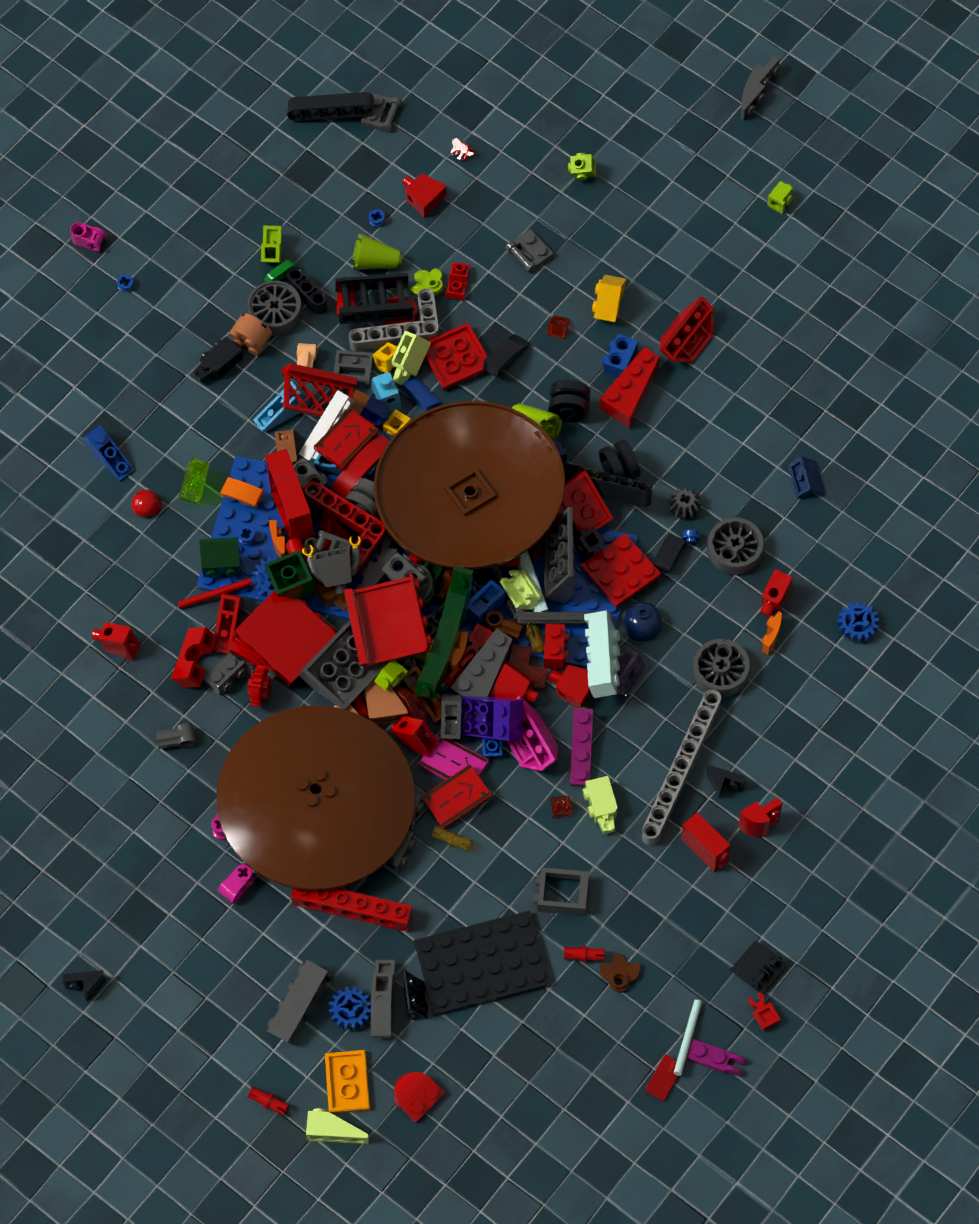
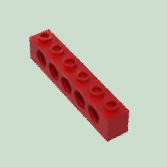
M293 888L291 894L293 906L408 932L413 916L411 905L338 888L317 891Z

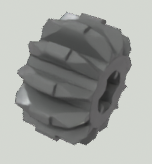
M678 487L677 493L672 492L669 500L671 512H675L676 518L682 515L683 519L687 515L692 518L694 513L698 514L701 507L700 495L695 494L694 488L688 491V488L685 487L682 491Z

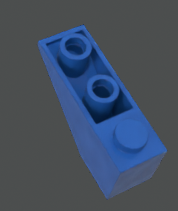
M101 425L82 438L94 455L119 481L134 471L131 464Z

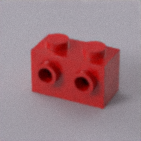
M546 624L544 669H563L564 661L568 660V649H564V644L568 643L569 632H565V624Z

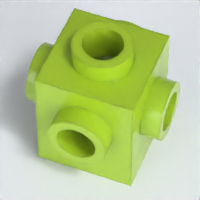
M586 153L570 156V163H568L569 173L577 180H587L588 177H596V159L592 154Z

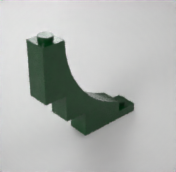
M456 565L453 569L451 586L447 592L439 627L427 661L417 680L416 695L434 700L449 673L451 656L458 645L460 629L468 616L473 570Z

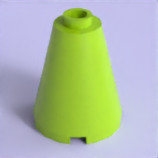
M358 234L360 240H356L352 259L355 260L354 263L356 264L352 265V269H396L398 265L401 266L403 255L400 254V250L364 234Z
M521 403L512 407L534 420L551 439L553 437L557 438L559 435L562 420L559 419L557 414Z

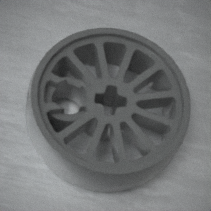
M269 281L259 285L252 291L247 303L248 314L258 319L264 316L261 320L263 322L262 326L265 329L268 326L273 333L272 336H279L292 331L299 324L302 317L303 307L299 293L293 286L282 281ZM283 314L290 318L288 320H285ZM269 318L272 319V323H267ZM280 319L282 321L276 324V320Z
M724 519L717 523L709 533L707 539L709 560L715 568L729 575L748 573L762 559L764 552L762 533L755 524L746 519ZM732 529H738V535H733ZM724 531H729V538L723 533ZM742 531L748 533L745 537H741ZM719 536L723 541L716 540V537ZM751 537H753V538L755 539V541L746 542V541H748ZM757 546V550L749 549ZM726 554L731 556L732 558L726 559L723 555Z
M714 639L706 642L697 650L693 658L692 675L696 685L704 693L708 690H716L720 693L721 698L730 697L737 694L746 685L750 675V660L746 651L736 642L728 639ZM720 652H726L728 656L721 657L719 654ZM707 655L711 662L702 658ZM738 661H741L742 664H743V665L732 666V665H734L735 663H737ZM699 664L709 668H699ZM734 671H744V672L742 673V675H740V674H738V673H735ZM715 677L712 683L708 682L710 679ZM718 679L721 680V686L716 685ZM724 679H726V681L730 685H724Z

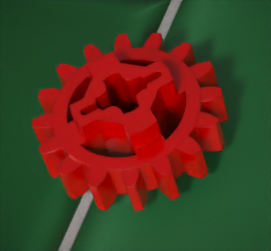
M257 665L255 672L251 673V677L248 680L247 695L251 697V706L262 707L264 700L268 698L271 691V676L268 675V666Z

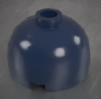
M646 602L636 603L626 611L624 629L632 639L636 641H650L660 633L662 626L661 613L654 605Z

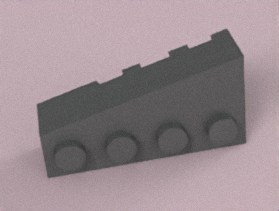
M496 629L451 686V695H461V702L462 696L489 697L513 647L512 638Z
M309 960L300 965L297 971L299 975L295 981L293 980L289 984L287 989L289 992L286 998L281 999L277 1007L279 1009L277 1014L272 1016L267 1024V1027H269L267 1031L291 1045L306 1023L304 1017L312 1014L315 1009L316 998L324 995L327 981L332 982L335 977L329 971Z

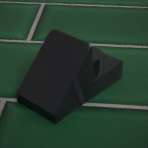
M708 765L707 778L718 798H720L724 785L731 790L743 791L746 776Z
M103 970L63 974L65 988L78 990L84 987L86 1001L106 981Z

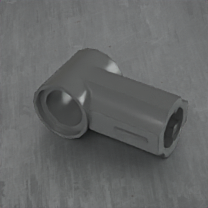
M183 723L174 729L157 731L158 748L163 749L175 746L189 748L196 745L194 725Z

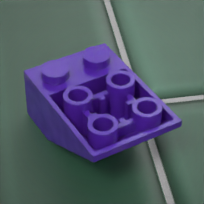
M462 696L461 735L506 741L522 739V699Z

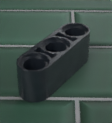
M298 267L290 268L287 272L288 284L297 290L301 300L315 314L325 313L327 310L325 293L302 269Z

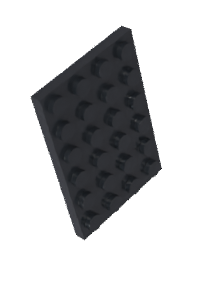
M530 910L414 940L434 1017L551 986Z

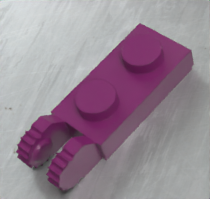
M695 1039L692 1040L686 1060L735 1076H741L742 1070L728 1065V1062L732 1061L742 1065L746 1062V1059L739 1055L731 1054L729 1051Z

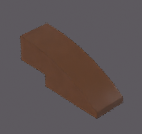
M416 665L408 671L401 682L422 710L436 723L441 719L442 698L439 694H437L434 700L416 695L417 680L421 674L420 669Z

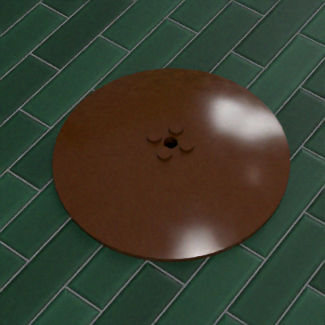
M461 401L441 405L410 420L399 429L386 445L378 461L374 477V497L377 511L391 537L413 556L433 565L454 569L455 565L466 569L488 568L522 555L539 542L549 531L560 511L565 491V475L560 454L544 429L534 420L513 408L484 401ZM469 489L475 490L473 495H467L465 492Z
M302 706L284 710L265 718L250 728L236 742L226 757L220 771L216 793L217 812L222 831L236 855L253 871L274 883L290 888L312 891L330 890L351 885L365 879L394 856L402 845L412 822L415 789L412 773L403 752L396 742L377 724L359 714L341 708ZM318 786L321 788V792L313 794L310 789Z

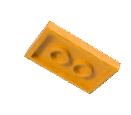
M366 1051L325 1053L329 1112L339 1114L370 1111Z

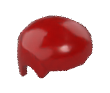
M144 489L138 491L131 499V508L136 515L147 518L150 515H157L162 508V503L155 492Z

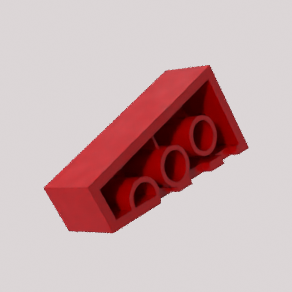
M644 347L601 396L600 410L630 429L639 406L644 400L646 392L659 368V356Z

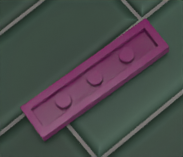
M574 708L570 786L585 787V781L590 780L593 709Z

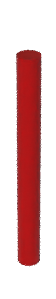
M251 578L178 601V605L181 609L253 584Z

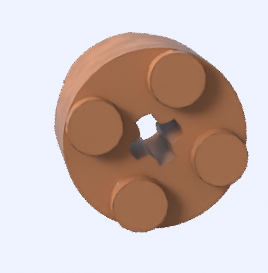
M242 313L230 330L229 335L234 339L233 342L238 347L242 348L244 346L248 348L251 354L257 356L273 333L268 326L265 329L262 326L263 322L247 313L243 315Z

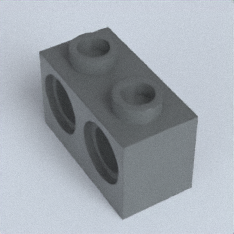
M303 457L293 465L304 496V487L308 482L315 481L328 488L329 481L324 474H319L311 461L307 462ZM315 490L309 492L310 495H315L318 493Z
M397 552L382 568L383 573L392 581L409 577V574L412 573L413 576L418 577L420 589L428 582L425 577L426 573L420 567H413L411 565L412 561L405 554L401 556ZM396 565H404L401 571H394Z
M442 694L441 738L460 739L461 695Z

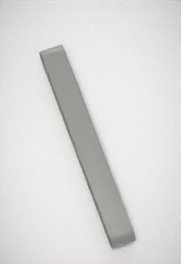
M708 690L704 694L642 830V840L646 845L654 846L659 842L716 718L721 704V695L716 690ZM708 700H715L716 703H709ZM707 716L709 719L702 720L700 717ZM699 732L701 735L694 736L692 733ZM690 748L693 749L694 752L688 753L685 751V749ZM684 765L686 768L679 769L677 766ZM675 781V782H677L679 785H677V786H672V785H670V782ZM669 798L671 802L665 803L662 799ZM661 815L664 818L658 820L654 818V816ZM651 831L654 832L656 835L651 837L648 836L646 833Z

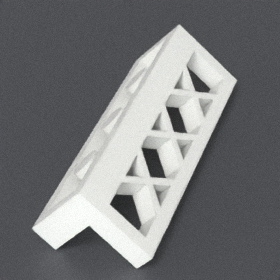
M337 390L300 450L299 455L314 463L319 455L314 450V445L351 408L354 403L352 398Z

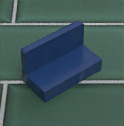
M801 456L788 465L797 498L803 499L812 492L820 495L825 493L816 461Z

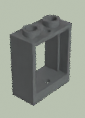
M541 867V874H537L536 886H539V893L535 892L534 904L538 905V912L586 916L589 871ZM546 878L580 881L578 903L544 901Z

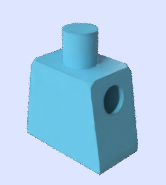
M387 372L373 377L372 391L377 401L382 404L381 410L383 415L387 417L395 409L399 412L402 411L399 392L391 374Z

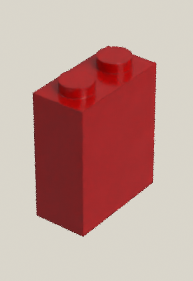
M696 812L683 824L681 840L715 872L718 868L722 869L728 864L730 844Z

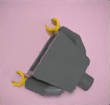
M352 536L349 538L352 549H350V546L315 553V547L310 545L311 552L307 554L306 548H303L302 553L308 557L306 560L310 574L319 582H323L325 587L334 586L337 594L344 593V590L347 589L346 583L352 582V576L357 574L361 563L360 549L358 548L361 544L360 537L358 536L359 542L357 544L352 543Z

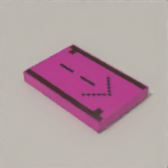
M438 733L436 738L439 744L429 757L423 756L418 764L420 768L443 780H447L469 764H471L480 777L488 765L489 759L451 739H442L441 734Z

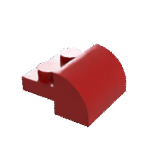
M777 797L763 807L757 801L740 811L739 828L751 837L767 836L769 827L774 826L780 820L782 802Z

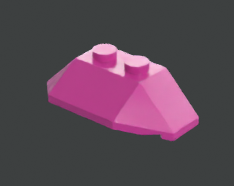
M518 696L515 699L523 700L522 739L507 741L521 767L544 771L557 761L558 746L540 714L521 696Z

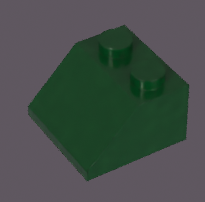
M238 537L199 539L203 577L216 578L218 576L235 577L236 575H242Z
M300 550L264 564L277 596L299 599L317 591Z

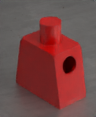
M420 174L415 180L410 176H406L402 182V185L407 187L405 190L407 201L424 218L447 196L446 185L425 174Z
M777 569L774 570L761 596L763 606L760 613L762 615L770 617L773 610L776 612L781 610L793 589V577Z
M106 622L101 630L95 628L92 632V639L99 641L104 651L128 660H134L141 645L132 628Z
M506 662L489 697L515 699L521 696L523 699L535 703L539 693L530 689L533 682L532 678L513 664Z
M568 665L563 673L553 669L549 676L550 681L557 683V696L574 708L584 707L591 694L588 686V670Z
M404 716L398 723L393 724L391 728L392 734L396 735L404 747L426 757H429L439 744L438 739L424 720Z

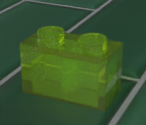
M191 458L186 467L178 499L194 504L198 503L202 497L210 463Z

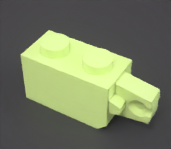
M408 331L404 332L391 360L392 366L396 367L393 377L395 383L402 385L408 381L411 375H417L431 342Z
M605 776L585 781V789L582 790L585 801L589 800L588 813L590 818H594L595 824H599L603 834L614 832V819L617 816L618 807L609 777Z

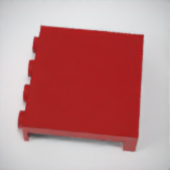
M412 573L406 578L357 590L352 588L344 590L358 659L363 668L430 652V646L433 644L431 635L426 632V627H428L427 617L422 614L421 608H424L422 596L419 597L417 591L420 589L418 578H415Z
M274 590L234 630L233 636L261 663L268 666V669L289 688L297 679L301 670L335 636L336 630L331 625L325 624L319 613L311 611L308 608L307 602L302 598L279 597Z

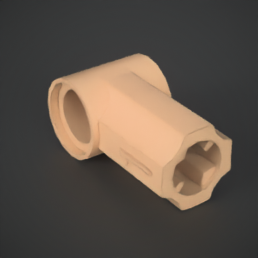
M298 343L297 365L313 368L314 361L317 358V344Z

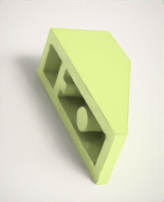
M319 1108L308 1111L307 1141L369 1144L367 1133L332 1113L325 1112L324 1109Z

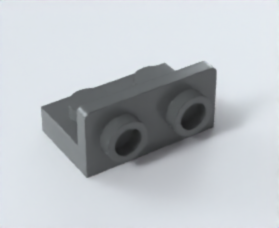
M229 653L203 678V681L217 694L221 695L223 692L229 691L233 683L246 674V662L238 660L233 654Z

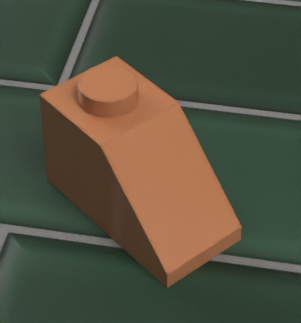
M293 429L275 432L277 451L287 449L293 464L294 461H297Z

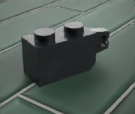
M227 336L217 341L211 350L203 353L200 358V365L193 372V377L200 383L210 377L220 379L243 359L242 349Z

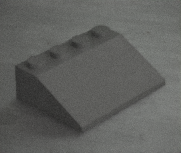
M568 507L544 535V599L566 603L575 594V586H573V578L575 576V570L573 569L575 557L573 543L575 537L573 535L572 507Z
M349 620L301 670L299 676L325 698L341 709H346L389 662L364 668L360 665L351 621Z

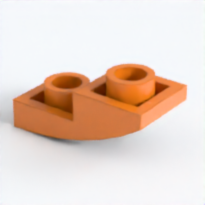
M229 477L220 492L223 497L238 500L241 504L257 507L264 493L262 489Z
M269 520L272 543L278 557L281 558L288 555L285 536H282L281 527H278L277 520Z
M780 611L775 616L772 615L766 623L767 634L761 643L763 644L762 652L767 655L772 651L778 639L782 619Z
M460 631L458 645L451 656V673L457 667L460 668V663L464 659L468 632Z

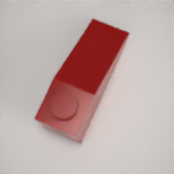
M228 593L221 594L215 628L217 639L212 651L231 653L228 648L235 639L233 633L239 626L244 596Z

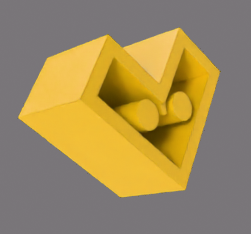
M604 275L602 280L599 279L595 288L597 301H594L592 306V312H595L594 318L616 322L620 302L624 296L625 278Z

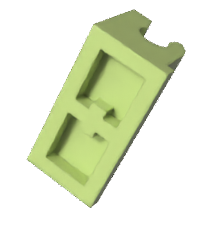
M525 569L521 571L510 570L508 573L512 577L502 578L500 583L517 609L533 610L542 595Z

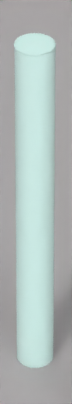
M694 1000L674 1069V1074L678 1076L682 1075L702 1005L700 1000Z

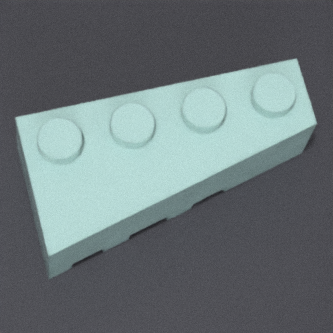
M607 610L584 614L585 622H587L589 629H585V636L589 647H586L589 661L587 663L589 689L594 698L617 694V686H619L617 671L620 670L617 656H620L618 641H620L619 630H615Z

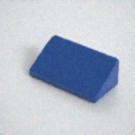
M417 378L402 384L403 391L424 412L441 404Z

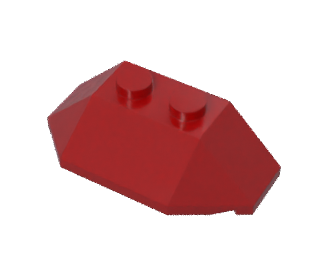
M700 296L684 309L660 339L659 349L671 362H693L713 336L714 308L703 296Z

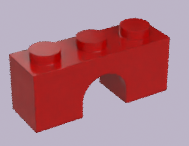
M206 627L188 628L171 677L182 688L200 687L206 670L197 662L202 655L212 653L217 639L213 632Z

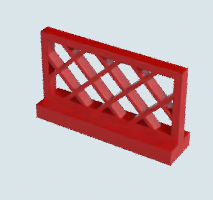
M290 363L282 368V376H285L283 409L321 417L324 413L321 405L325 402L329 405L331 402L330 398L337 392L336 389L338 391H348V396L351 398L354 393V386L357 385V378ZM290 379H295L300 386L294 390L290 384ZM306 383H312L316 390L311 393L305 386ZM324 386L329 387L333 392L329 397L322 390ZM300 388L308 396L304 400L296 392ZM316 392H319L324 399L320 404L313 396ZM291 395L298 401V405L289 404V397ZM310 399L315 408L309 409L304 402Z

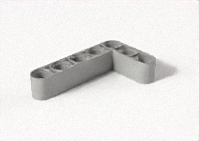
M425 288L418 293L420 321L353 329L349 333L351 350L357 352L379 350L387 342L398 346L405 331L415 333V335L425 340L439 336L433 291Z

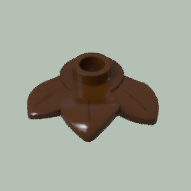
M620 953L615 955L610 965L600 964L602 978L608 981L611 989L616 992L626 990L629 982L636 980L639 976L640 964L635 962L628 965ZM617 980H621L623 983L621 985H617L615 982Z

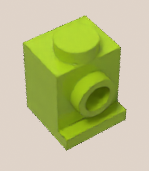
M780 181L769 194L767 206L783 214L785 205H789L793 199L792 192L794 188L790 184Z
M393 660L381 670L374 682L386 691L391 686L394 688L399 685L408 671L396 660Z

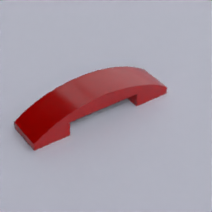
M382 434L373 439L346 466L331 486V489L342 498H345L350 491H353V486L357 480L363 478L377 464L389 440Z

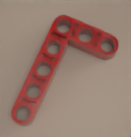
M308 482L304 487L305 499L308 503L361 534V544L358 546L361 563L357 573L361 572L385 538V527L382 521L318 482ZM312 490H315V491L318 492V493L315 494V495H310V494H309V492L312 491ZM326 500L333 501V503L330 505H327L324 502ZM344 509L350 511L348 514L340 513ZM359 519H363L366 521L363 524L356 523V521ZM374 529L381 530L379 534H374L372 531ZM369 544L371 547L364 549L362 545Z

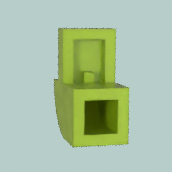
M263 226L261 262L280 263L282 257V226Z

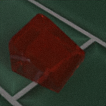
M552 315L548 323L547 335L564 339L570 319Z

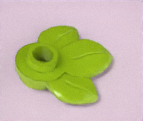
M437 268L432 269L430 272L426 270L417 271L414 274L417 283L410 288V291L418 295L420 290L426 288L432 290L434 295L440 294L443 289L442 272Z

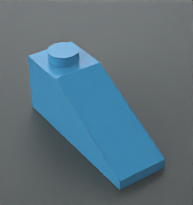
M290 382L294 390L299 387L295 382ZM302 388L296 391L302 400L308 397ZM284 389L253 419L263 433L300 413L283 409ZM293 395L289 397L290 405L296 406L299 404ZM308 399V400H306L304 403H305L306 405H308V404H310L312 401H311L310 399Z

